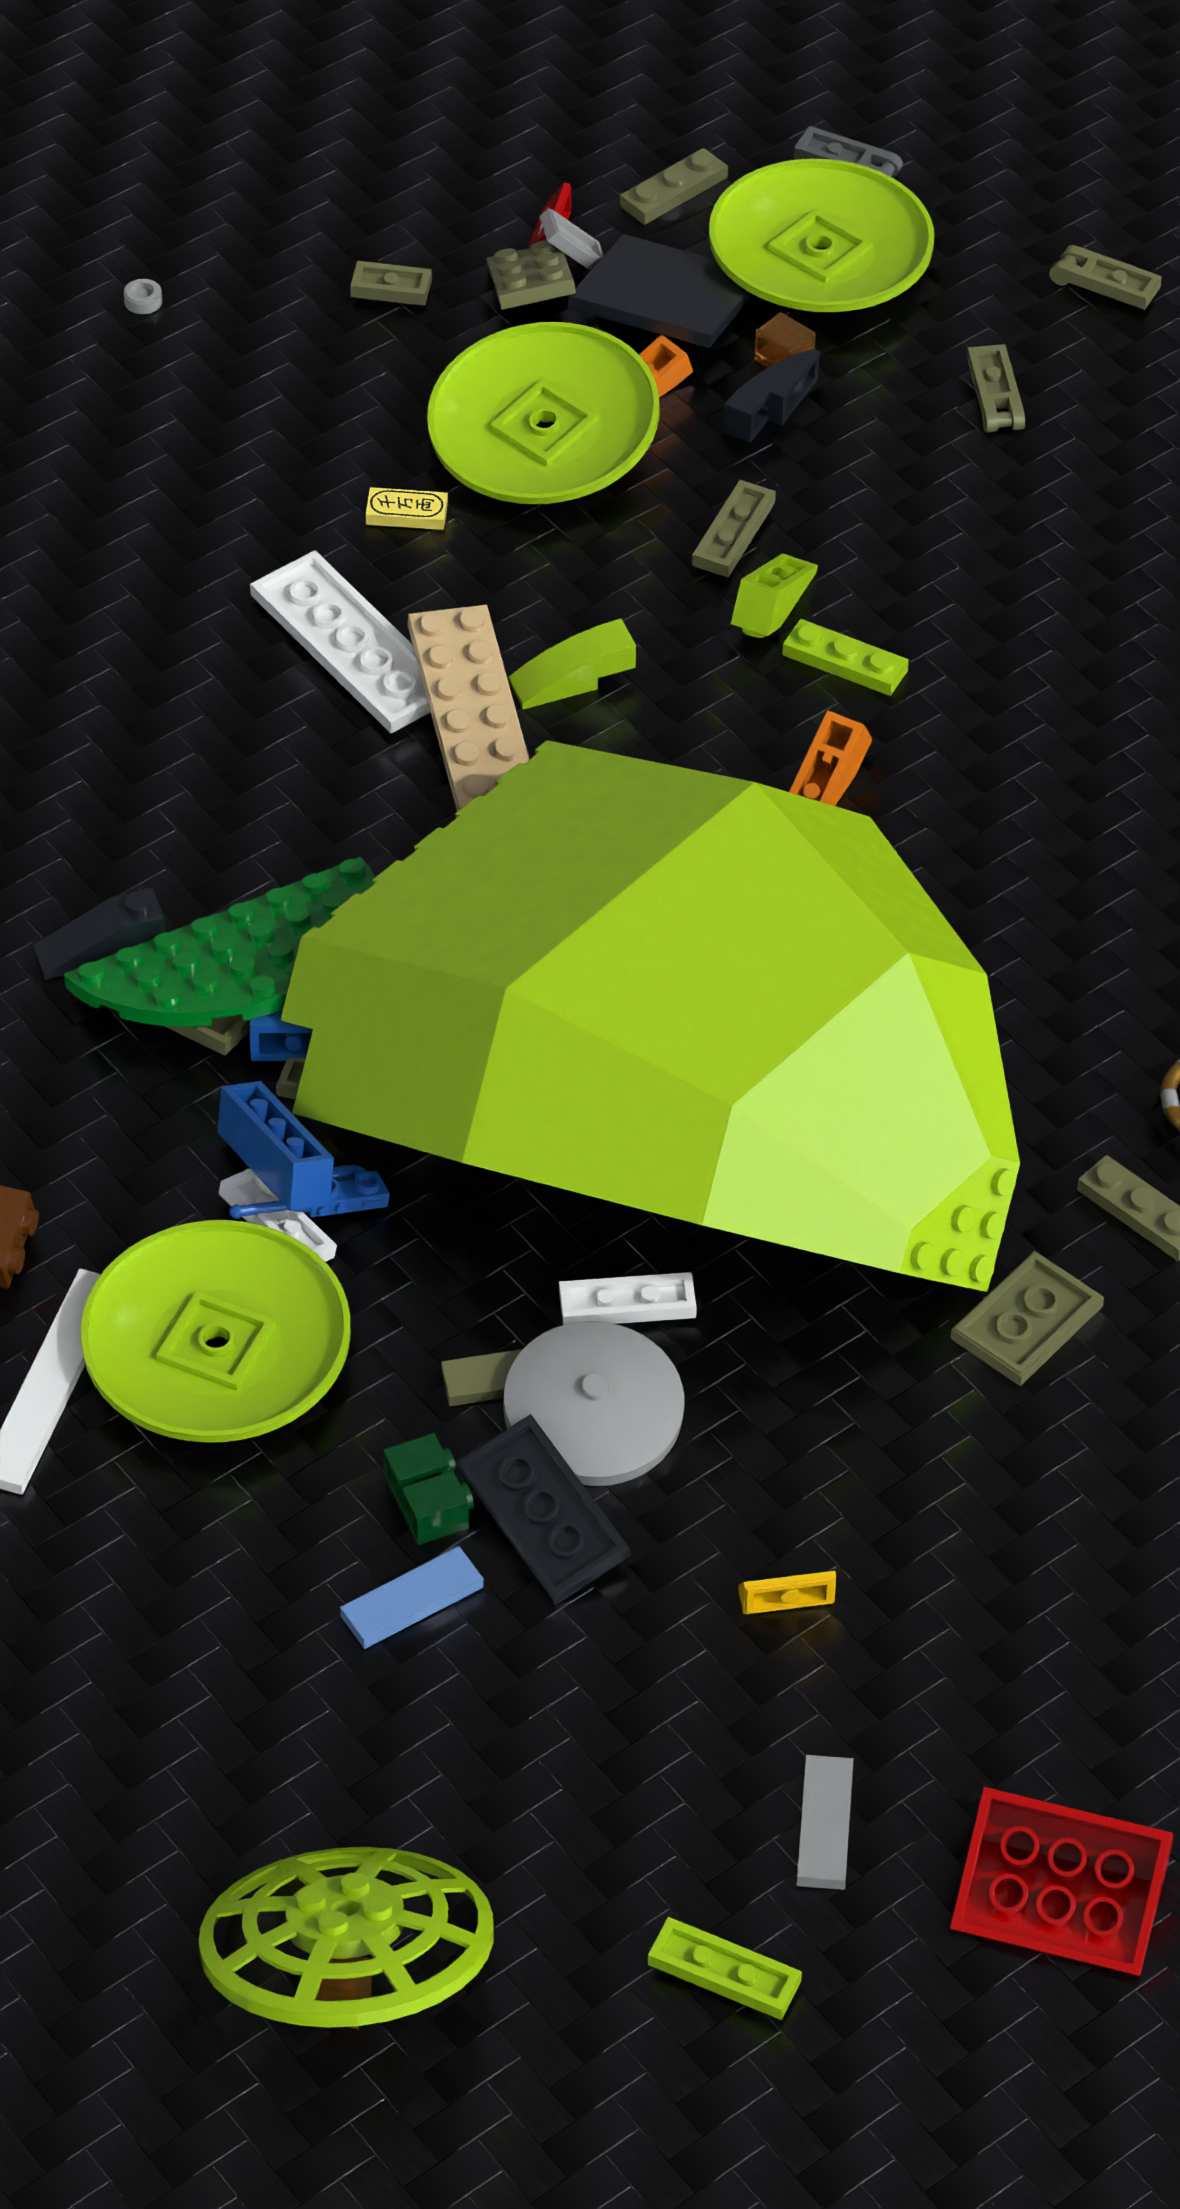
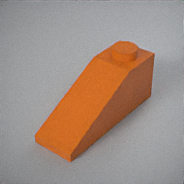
M827 710L789 793L835 806L856 776L871 744L872 738L865 725Z

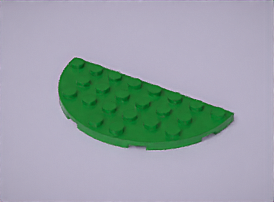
M361 857L343 861L340 865L318 874H310L304 879L285 887L272 889L266 894L247 902L234 904L229 909L209 917L196 919L191 924L171 932H164L158 934L153 939L133 947L120 949L113 955L95 962L82 964L79 968L63 974L65 986L78 999L97 1009L103 1005L119 1011V1017L122 1019L160 1026H211L214 1018L241 1014L243 1021L279 1012L284 1008L301 937L313 927L320 928L332 918L331 913L355 893L363 894L373 886L375 875Z

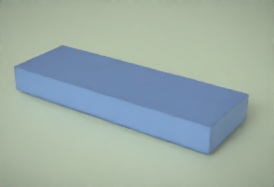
M458 1546L341 1606L340 1616L362 1647L366 1649L483 1588V1577Z

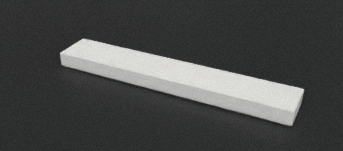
M79 1268L0 1430V1489L23 1495L85 1366L81 1345L83 1309L90 1291L101 1274Z

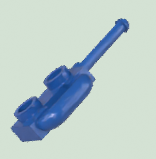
M357 1165L333 1167L330 1205L314 1207L308 1213L310 1217L383 1208L388 1206L390 1193L377 1170L366 1171ZM278 1200L242 1206L235 1204L230 1208L229 1212L234 1219H240L243 1216L286 1211L288 1209Z

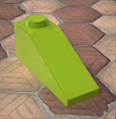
M782 553L742 578L731 624L743 628L742 631L745 634L759 638L768 636L779 629L815 576L818 565Z

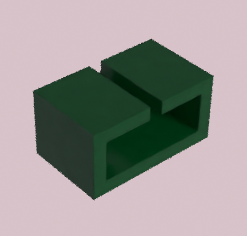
M435 1433L383 1450L384 1477L417 1545L469 1528V1509L474 1507L470 1489L466 1482H458L455 1476L457 1470L453 1455L448 1447L442 1449Z

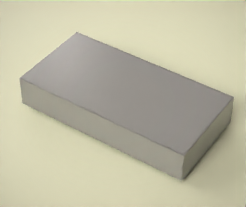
M548 208L539 216L547 241L590 271L604 257L599 241L554 210Z

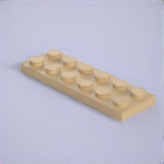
M487 605L408 614L407 625L457 812L478 795L485 796L496 787L495 781L518 763L525 764L529 761Z

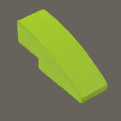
M620 618L588 629L547 649L508 677V683L522 710L597 690L598 678L636 667V644L623 620Z

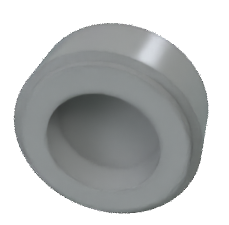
M137 279L128 283L124 288V304L126 308L136 314H149L156 311L162 304L161 287L158 283L149 279Z

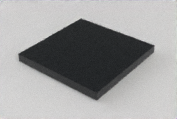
M623 234L575 288L576 293L569 295L568 308L709 348L753 294L729 278L715 259Z

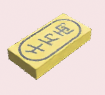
M370 487L366 509V525L444 530L448 493Z

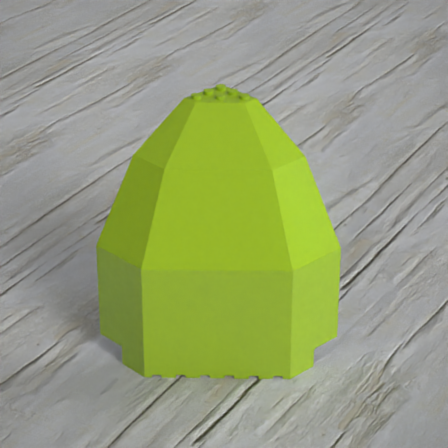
M545 741L535 749L536 755L525 764L518 763L495 781L496 787L485 796L478 795L455 813L456 819L445 828L438 827L414 846L415 852L404 861H395L373 879V886L363 894L355 893L331 913L332 918L320 928L313 927L301 937L281 1021L313 1029L292 1114L461 1163L695 1224L888 1271L988 1292L1012 1193L1016 1185L1020 1160L987 974L871 817L752 781Z

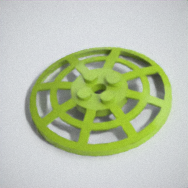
M348 1847L326 1849L282 1859L257 1869L235 1882L223 1892L209 1908L201 1924L199 1936L200 1959L204 1973L213 1987L229 2001L251 2013L274 2021L300 2026L330 2028L375 2024L415 2014L436 2005L461 1990L470 1982L488 1960L493 1946V1913L487 1897L478 1885L461 1871L442 1861L418 1853L391 1848ZM359 1867L355 1873L329 1878L319 1872L333 1868ZM381 1870H386L402 1875L414 1882L391 1886L375 1877ZM419 1871L437 1876L441 1879H430L428 1876ZM298 1878L306 1884L305 1887L301 1888L293 1896L269 1897L278 1888ZM265 1884L252 1898L239 1900L242 1896ZM464 1892L472 1899L478 1909V1925L475 1934L447 1923L448 1903L444 1893ZM428 1894L433 1905L432 1917L404 1910L403 1899ZM286 1911V1923L261 1934L257 1925V1916L259 1912ZM243 1913L242 1931L247 1944L222 1960L217 1953L213 1939L214 1926L221 1917ZM404 1927L423 1931L416 1939L401 1949L393 1951L389 1946L400 1936ZM440 1937L466 1948L464 1953L449 1967L416 1985L403 1966L427 1952ZM290 1939L298 1948L310 1953L308 1960H303L287 1955L274 1947ZM371 1954L373 1957L370 1960L352 1963H329L331 1958H354ZM258 1956L261 1960L277 1969L302 1977L295 1997H290L259 1988L240 1978L234 1972ZM384 1972L395 1992L382 1996L357 2000H315L322 1979L359 1978Z

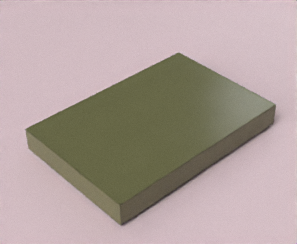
M1033 1251L951 1329L950 1339L1021 1386L1103 1307L1104 1297L1036 1251Z

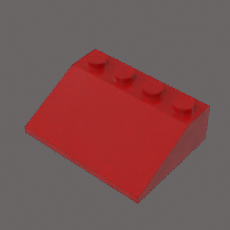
M984 1787L950 1929L1140 1976L1166 1875L1174 1835L1172 1832Z

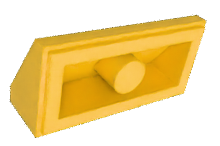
M828 1571L743 1582L738 1586L743 1614L833 1604L835 1601L836 1572Z

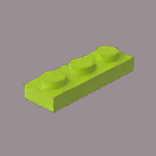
M803 619L799 620L783 643V656L889 696L892 695L908 671L909 659Z
M671 1917L667 1918L648 1954L649 1966L782 2020L801 1983L802 1971Z

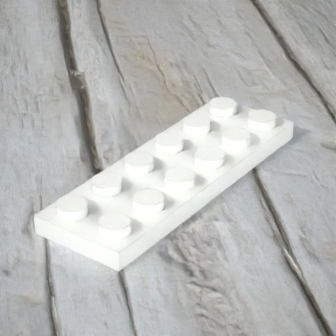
M314 550L250 584L251 596L390 733L430 713L413 645L317 551Z

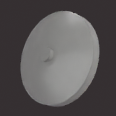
M596 1321L575 1322L543 1333L531 1341L519 1353L506 1379L503 1412L507 1429L531 1414L583 1485L606 1486L623 1483L645 1474L660 1463L670 1452L682 1426L684 1392L680 1376L669 1357L660 1347L644 1335L612 1323Z

